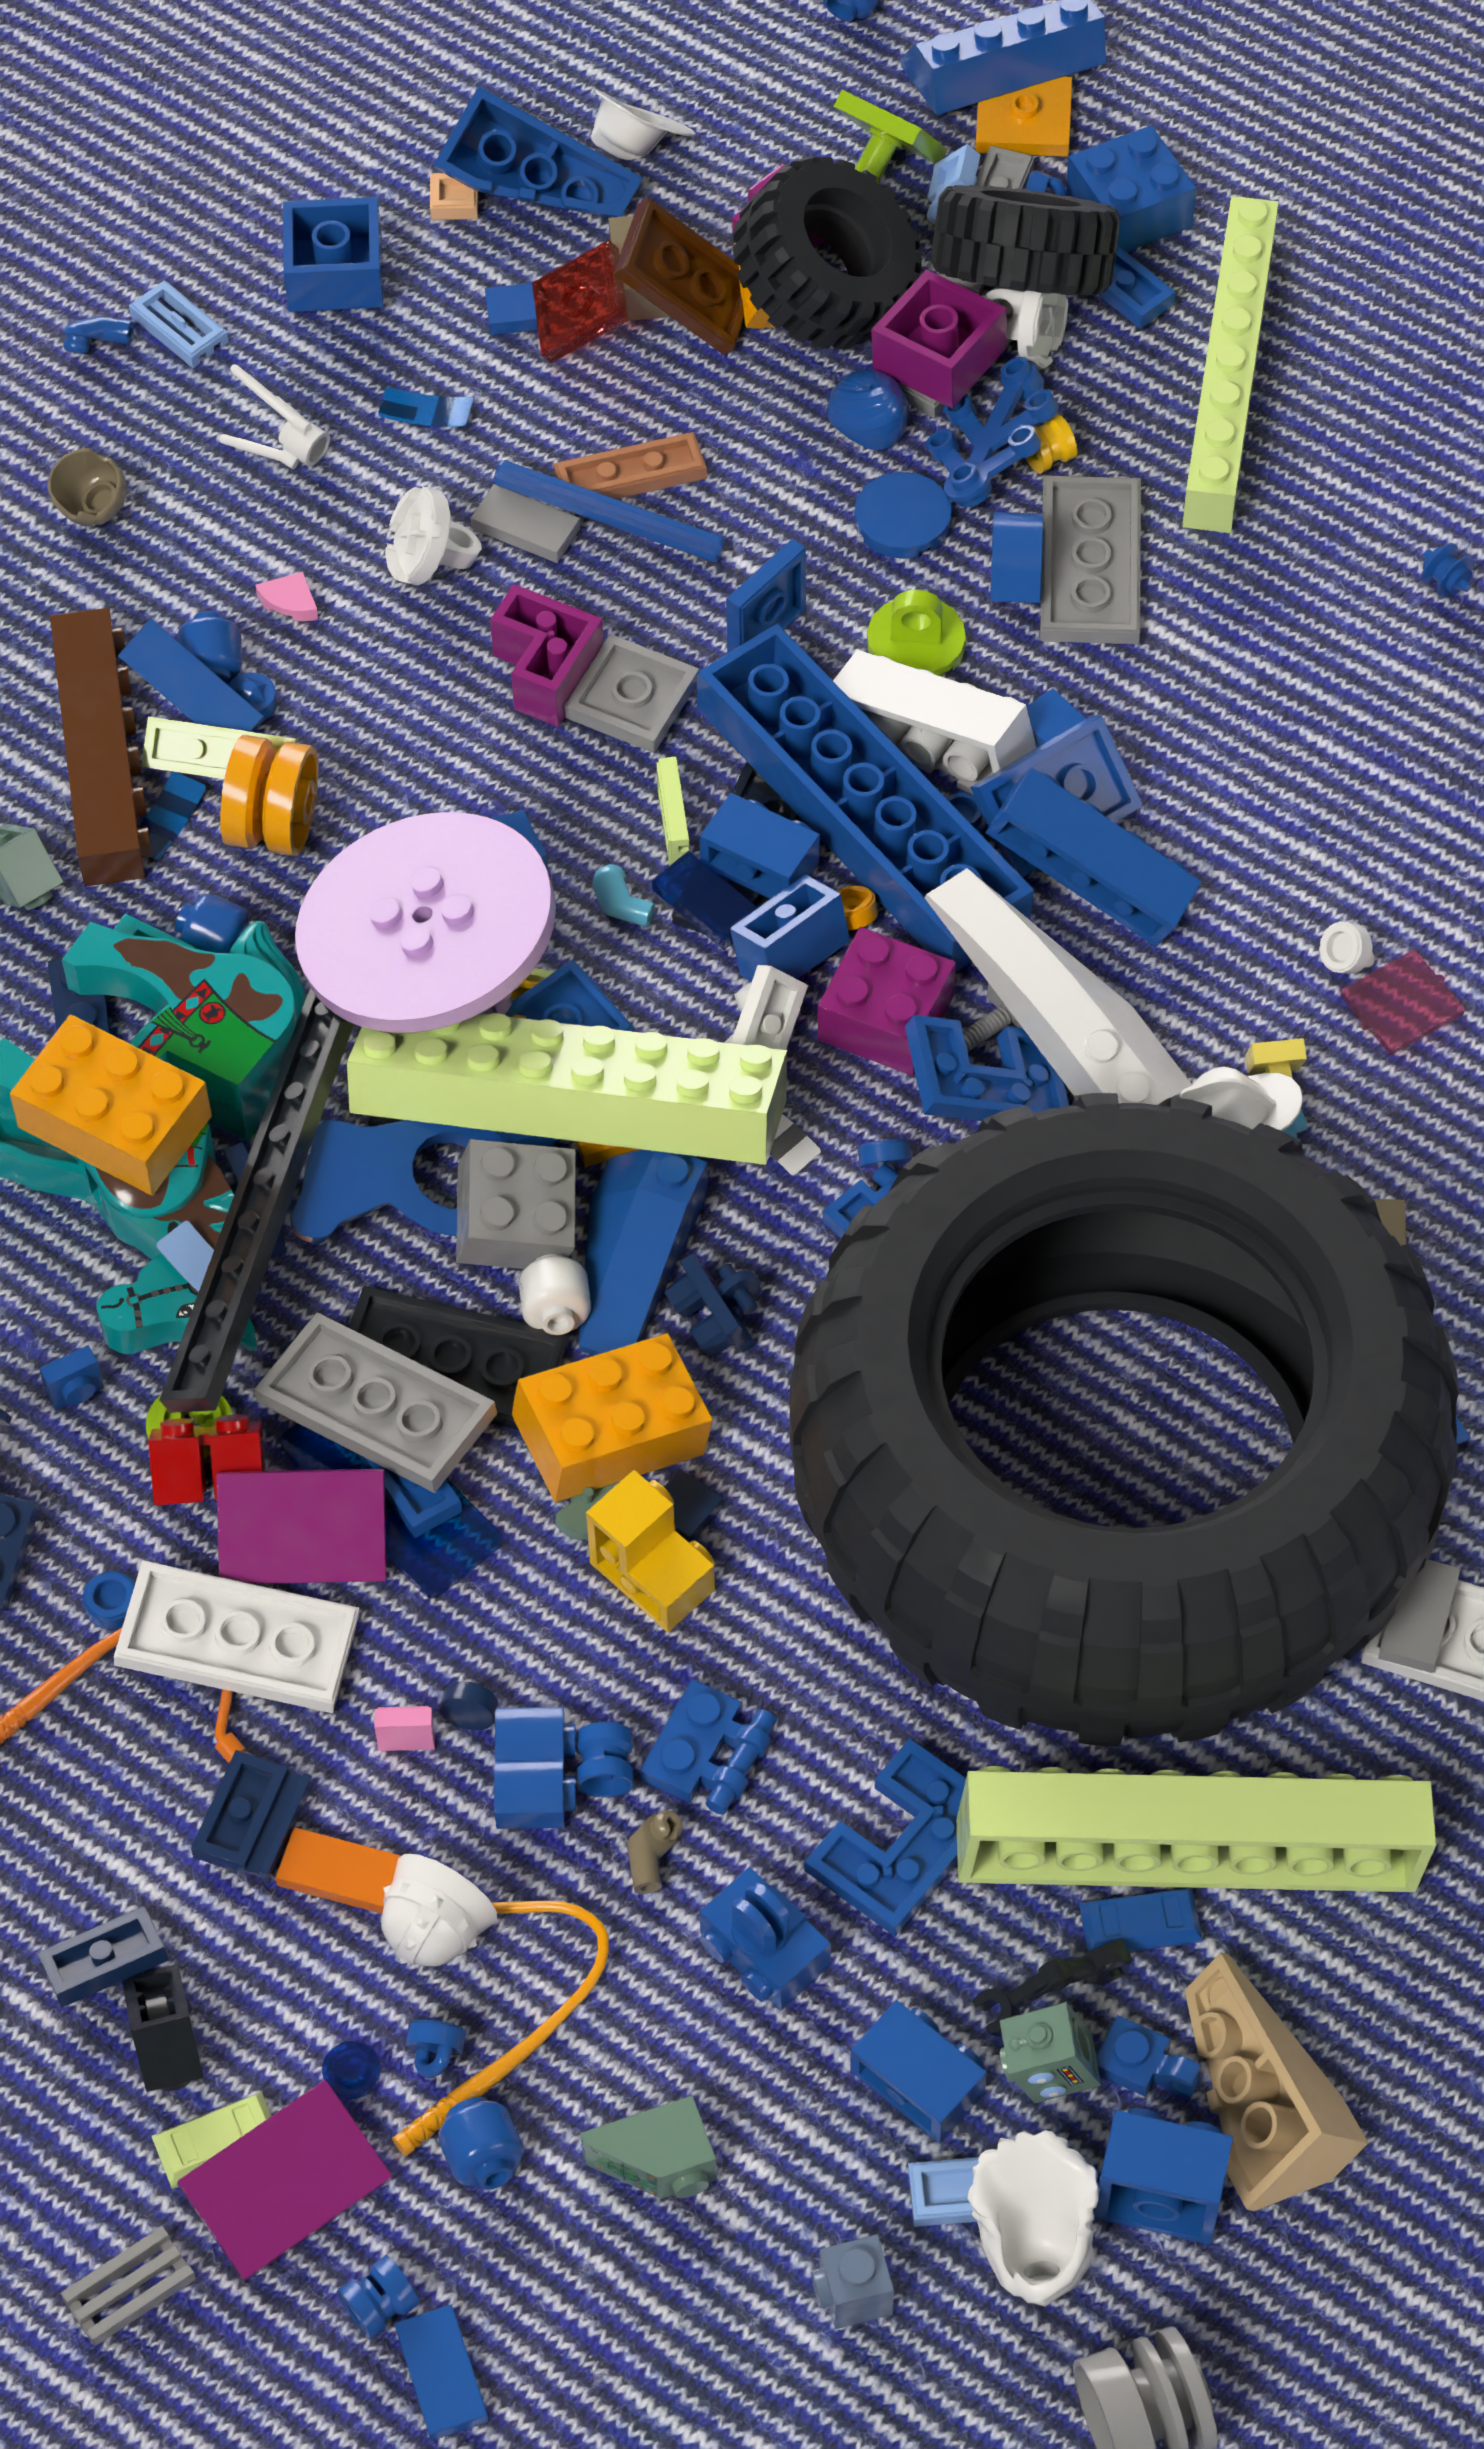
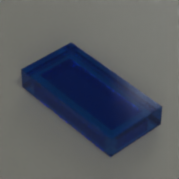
M689 850L652 880V891L723 950H726L733 944L730 928L757 909L753 903Z

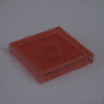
M610 240L532 282L541 355L550 363L629 321L624 282L613 275L620 256L619 248Z

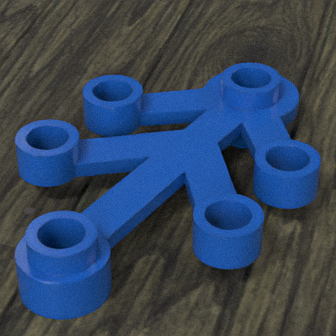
M1024 357L1013 358L1003 366L1001 383L1004 388L985 427L976 417L977 410L968 395L965 394L953 409L944 405V412L950 423L955 427H960L974 447L967 462L958 453L959 443L951 430L940 429L931 434L926 441V447L933 459L942 462L950 473L944 484L946 495L951 501L957 502L961 507H973L983 502L992 490L991 477L1019 459L1029 457L1037 452L1041 446V440L1033 426L1039 422L1051 419L1059 409L1051 391L1042 389L1044 379L1035 363L1028 361ZM1026 401L1025 407L1027 410L1009 421L1017 403ZM1009 443V447L992 456L995 450Z

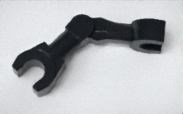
M1115 1940L1088 1951L1083 1957L1066 1960V1958L1050 1960L1038 1969L1039 1973L1030 1977L1007 1994L998 1989H986L981 1991L972 2002L975 2008L984 2012L995 2004H1000L1001 2014L999 2018L985 2026L988 2034L1002 2037L1000 2020L1020 2015V2008L1049 1992L1059 1991L1072 1983L1083 1981L1084 1984H1106L1117 1980L1121 1976L1117 1967L1128 1965L1133 1959L1124 1941Z

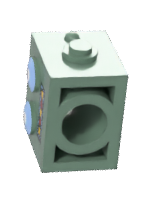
M1067 2002L1000 2020L1004 2047L1000 2049V2058L1005 2076L1009 2082L1015 2081L1034 2103L1101 2086L1092 2032Z

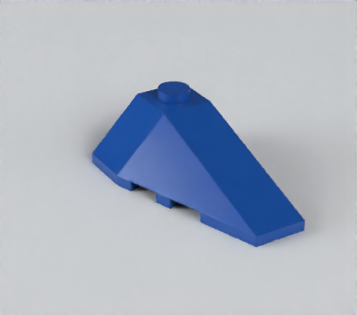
M643 1149L609 1158L590 1198L585 1271L588 1278L591 1311L587 1320L580 1325L579 1351L595 1356L642 1341L708 1197L707 1161L683 1154Z

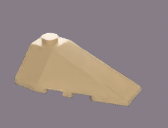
M1220 1952L1184 1991L1199 2056L1207 2059L1213 2089L1206 2092L1210 2111L1218 2112L1222 2133L1233 2136L1226 2173L1246 2210L1256 2211L1330 2182L1368 2144V2141L1341 2094L1229 1954Z

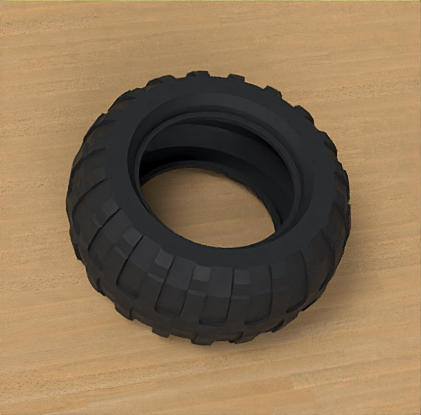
M1117 1093L1075 1095L1072 1106L1047 1109L1033 1113L1028 1106L1001 1111L982 1119L975 1134L963 1138L953 1145L947 1142L939 1147L932 1145L903 1166L890 1191L884 1198H881L873 1207L865 1204L853 1218L829 1258V1270L826 1279L821 1280L805 1306L795 1340V1358L790 1382L789 1417L790 1446L797 1502L804 1521L824 1550L827 1558V1571L849 1606L863 1623L868 1620L875 1623L886 1637L890 1639V1647L901 1664L929 1686L933 1687L936 1683L942 1686L948 1685L958 1693L977 1701L983 1716L1002 1725L1021 1730L1022 1726H1026L1028 1722L1051 1729L1079 1733L1078 1743L1120 1746L1123 1736H1154L1171 1733L1172 1738L1177 1737L1178 1743L1200 1740L1219 1734L1229 1720L1245 1716L1255 1710L1262 1711L1268 1708L1271 1714L1292 1705L1322 1681L1324 1670L1341 1657L1348 1661L1353 1658L1384 1629L1393 1617L1401 1595L1415 1576L1424 1568L1433 1551L1449 1495L1458 1448L1456 1443V1403L1459 1394L1458 1374L1443 1326H1436L1434 1322L1435 1301L1418 1258L1408 1244L1401 1246L1395 1236L1389 1234L1381 1222L1375 1201L1348 1175L1343 1176L1337 1170L1327 1172L1320 1165L1305 1157L1302 1143L1287 1133L1259 1123L1254 1129H1250L1239 1123L1212 1116V1105L1172 1097L1170 1107L1145 1103H1119ZM1086 1311H1136L1162 1316L1200 1330L1218 1340L1241 1357L1266 1384L1280 1406L1289 1428L1293 1447L1279 1466L1262 1483L1245 1496L1213 1513L1183 1523L1160 1527H1107L1081 1522L1049 1511L1019 1495L1000 1481L979 1460L966 1443L955 1423L949 1404L971 1370L988 1353L1007 1339L1029 1327L1060 1316Z

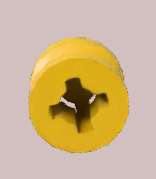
M1055 414L1051 419L1045 421L1042 426H1033L1041 440V446L1037 452L1029 457H1025V459L1036 473L1041 474L1051 469L1053 462L1058 460L1065 463L1076 458L1077 444L1074 434L1067 421L1061 415Z

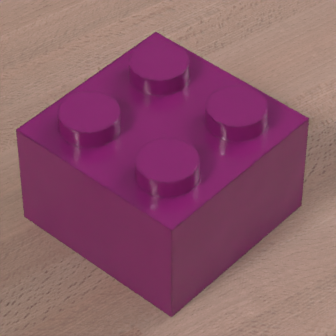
M926 269L871 329L873 369L882 371L892 376L896 381L953 409L1007 349L1006 308Z
M859 927L818 1004V1041L913 1076L915 1071L905 1025L913 1015L936 1018L944 1017L954 997L956 962Z

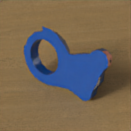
M324 1120L317 1126L310 1146V1155L305 1169L302 1191L291 1212L290 1221L296 1237L311 1244L322 1243L329 1239L335 1229L342 1224L363 1217L391 1203L406 1217L435 1233L457 1236V1209H450L435 1204L420 1191L413 1176V1160L423 1149L437 1143H454L467 1147L470 1139L505 1142V1140L496 1131L410 1120L365 1127L337 1120Z

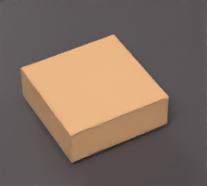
M444 173L430 174L431 220L478 219V191L467 187Z

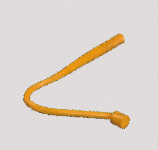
M563 1901L491 1902L497 1914L556 1912L580 1919L597 1936L598 1951L595 1963L578 1990L533 2033L493 2063L452 2090L446 2097L439 2100L438 2104H434L425 2111L424 2115H420L409 2127L406 2126L403 2131L392 2137L395 2146L404 2156H408L424 2140H428L438 2129L440 2130L446 2119V2114L452 2107L466 2099L481 2097L544 2043L588 1996L604 1971L609 1954V1935L603 1923L593 1913L578 1905Z

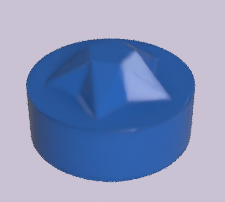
M254 672L244 673L232 679L228 684L229 687L266 719L275 711L277 706L275 686L267 676Z

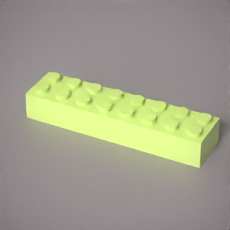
M480 1013L447 1027L422 1032L392 1033L362 1027L347 1060L349 1112L766 1165L786 1104L787 1050L771 1049L762 1045L747 1046L715 1042L706 1038L689 1039L664 1036L656 1032L639 1033L614 1030L605 1026L590 1027L565 1024L549 1019L515 1018L499 1013Z
M988 1766L978 1771H968L956 1819L958 1883L1416 1892L1436 1847L1431 1781H1414L1411 1777L1405 1775H1391L1381 1780H1356L1354 1776L1349 1774H1332L1323 1779L1299 1778L1297 1775L1287 1772L1273 1773L1262 1778L1241 1777L1240 1774L1232 1771H1219L1209 1776H1184L1176 1770H1160L1151 1775H1126L1124 1771L1112 1768L1101 1769L1093 1774L1068 1773L1067 1770L1057 1767L1042 1768L1036 1772H1011L1005 1767Z

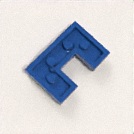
M913 1015L905 1025L924 1115L982 1121V1119L1016 1107L1028 1106L1033 1113L1047 1109L1069 1106L1064 1082L1023 1028L1006 1026L998 1035L997 1042L1003 1068L970 1064L960 1020Z
M909 1738L875 1778L874 1789L915 1818L886 1852H883L839 1820L805 1860L804 1871L896 1937L958 1862L956 1819L966 1778Z

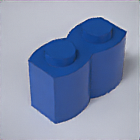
M564 1707L496 1708L494 1815L496 1829L565 1828V1811H576V1777L565 1776V1758H576V1724H565Z

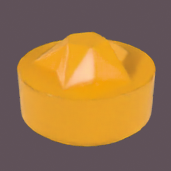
M847 886L836 890V892L841 894L848 930L865 927L877 918L878 907L872 890L863 886Z

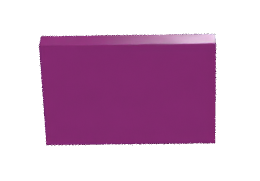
M385 1469L217 1472L219 1577L249 1584L371 1582L387 1580Z
M323 2080L179 2179L177 2185L243 2282H246L385 2185L393 2176L328 2082Z

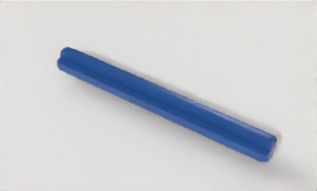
M501 460L496 468L493 482L499 487L711 562H718L723 553L725 539L719 535L506 460Z

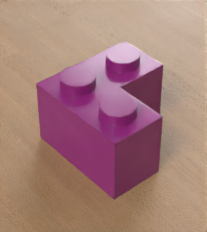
M513 584L490 619L493 656L516 665L511 673L514 710L559 727L565 718L564 705L604 644L602 618Z

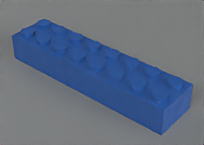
M778 623L697 672V709L814 832L820 834L822 842L866 888L874 892L876 899L925 951L955 961V973L972 962L925 899L926 894L967 868L1030 920L1034 889Z

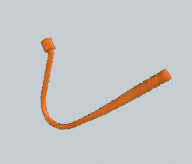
M122 1628L93 1644L19 1701L14 1708L11 1707L5 1715L0 1716V1745L20 1730V1727L25 1726L26 1722L33 1719L97 1660L116 1647ZM222 1689L215 1726V1738L217 1740L215 1749L230 1763L235 1750L245 1753L246 1748L232 1732L226 1734L233 1691Z

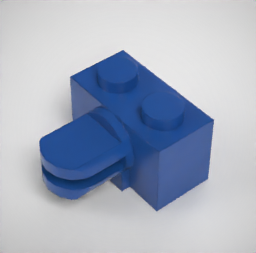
M750 1866L699 1911L700 1941L707 1952L720 1963L728 1960L742 1973L740 1975L742 1983L756 1999L764 2002L768 1998L780 2011L831 1966V1943L806 1920V1916L775 1886L771 1887Z

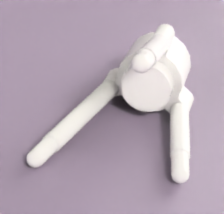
M236 364L232 365L230 368L231 372L287 420L279 434V442L283 444L284 450L226 434L220 435L219 441L222 444L280 461L291 469H295L300 461L309 467L319 462L327 451L330 435L301 416L279 396L273 395Z

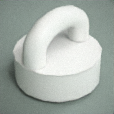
M1340 921L1332 924L1325 930L1320 941L1319 951L1324 965L1332 972L1354 974L1360 972L1364 967L1373 966L1375 962L1371 936L1360 924Z

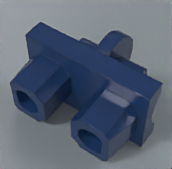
M693 1253L680 1261L686 1273L664 1292L684 1319L704 1305H707L710 1309L711 1315L689 1329L701 1350L710 1358L733 1344L743 1353L754 1346L756 1342L733 1307L739 1306L745 1315L757 1309L758 1305L753 1296L759 1290L761 1282L756 1273L752 1270L736 1272L732 1264H725L718 1270V1274L723 1280L718 1285L708 1268H703Z

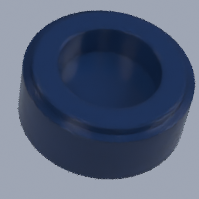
M460 1681L449 1684L445 1688L439 1711L442 1717L449 1723L460 1728L478 1731L492 1726L495 1719V1710L498 1708L499 1703L495 1695L484 1686L473 1682Z

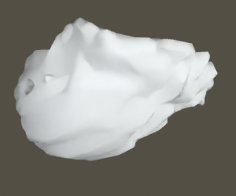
M1047 2130L1036 2135L1023 2131L1017 2134L1015 2140L1000 2138L997 2149L985 2150L980 2154L979 2164L972 2168L974 2174L973 2185L969 2188L967 2198L973 2209L972 2216L977 2220L982 2248L1001 2286L1013 2296L1022 2297L1027 2303L1046 2307L1076 2288L1091 2264L1093 2234L1097 2230L1092 2223L1095 2216L1093 2209L1097 2206L1100 2192L1097 2183L1098 2172L1094 2166L1086 2163L1080 2153L1075 2149L1068 2148L1067 2139L1057 2137L1052 2131Z

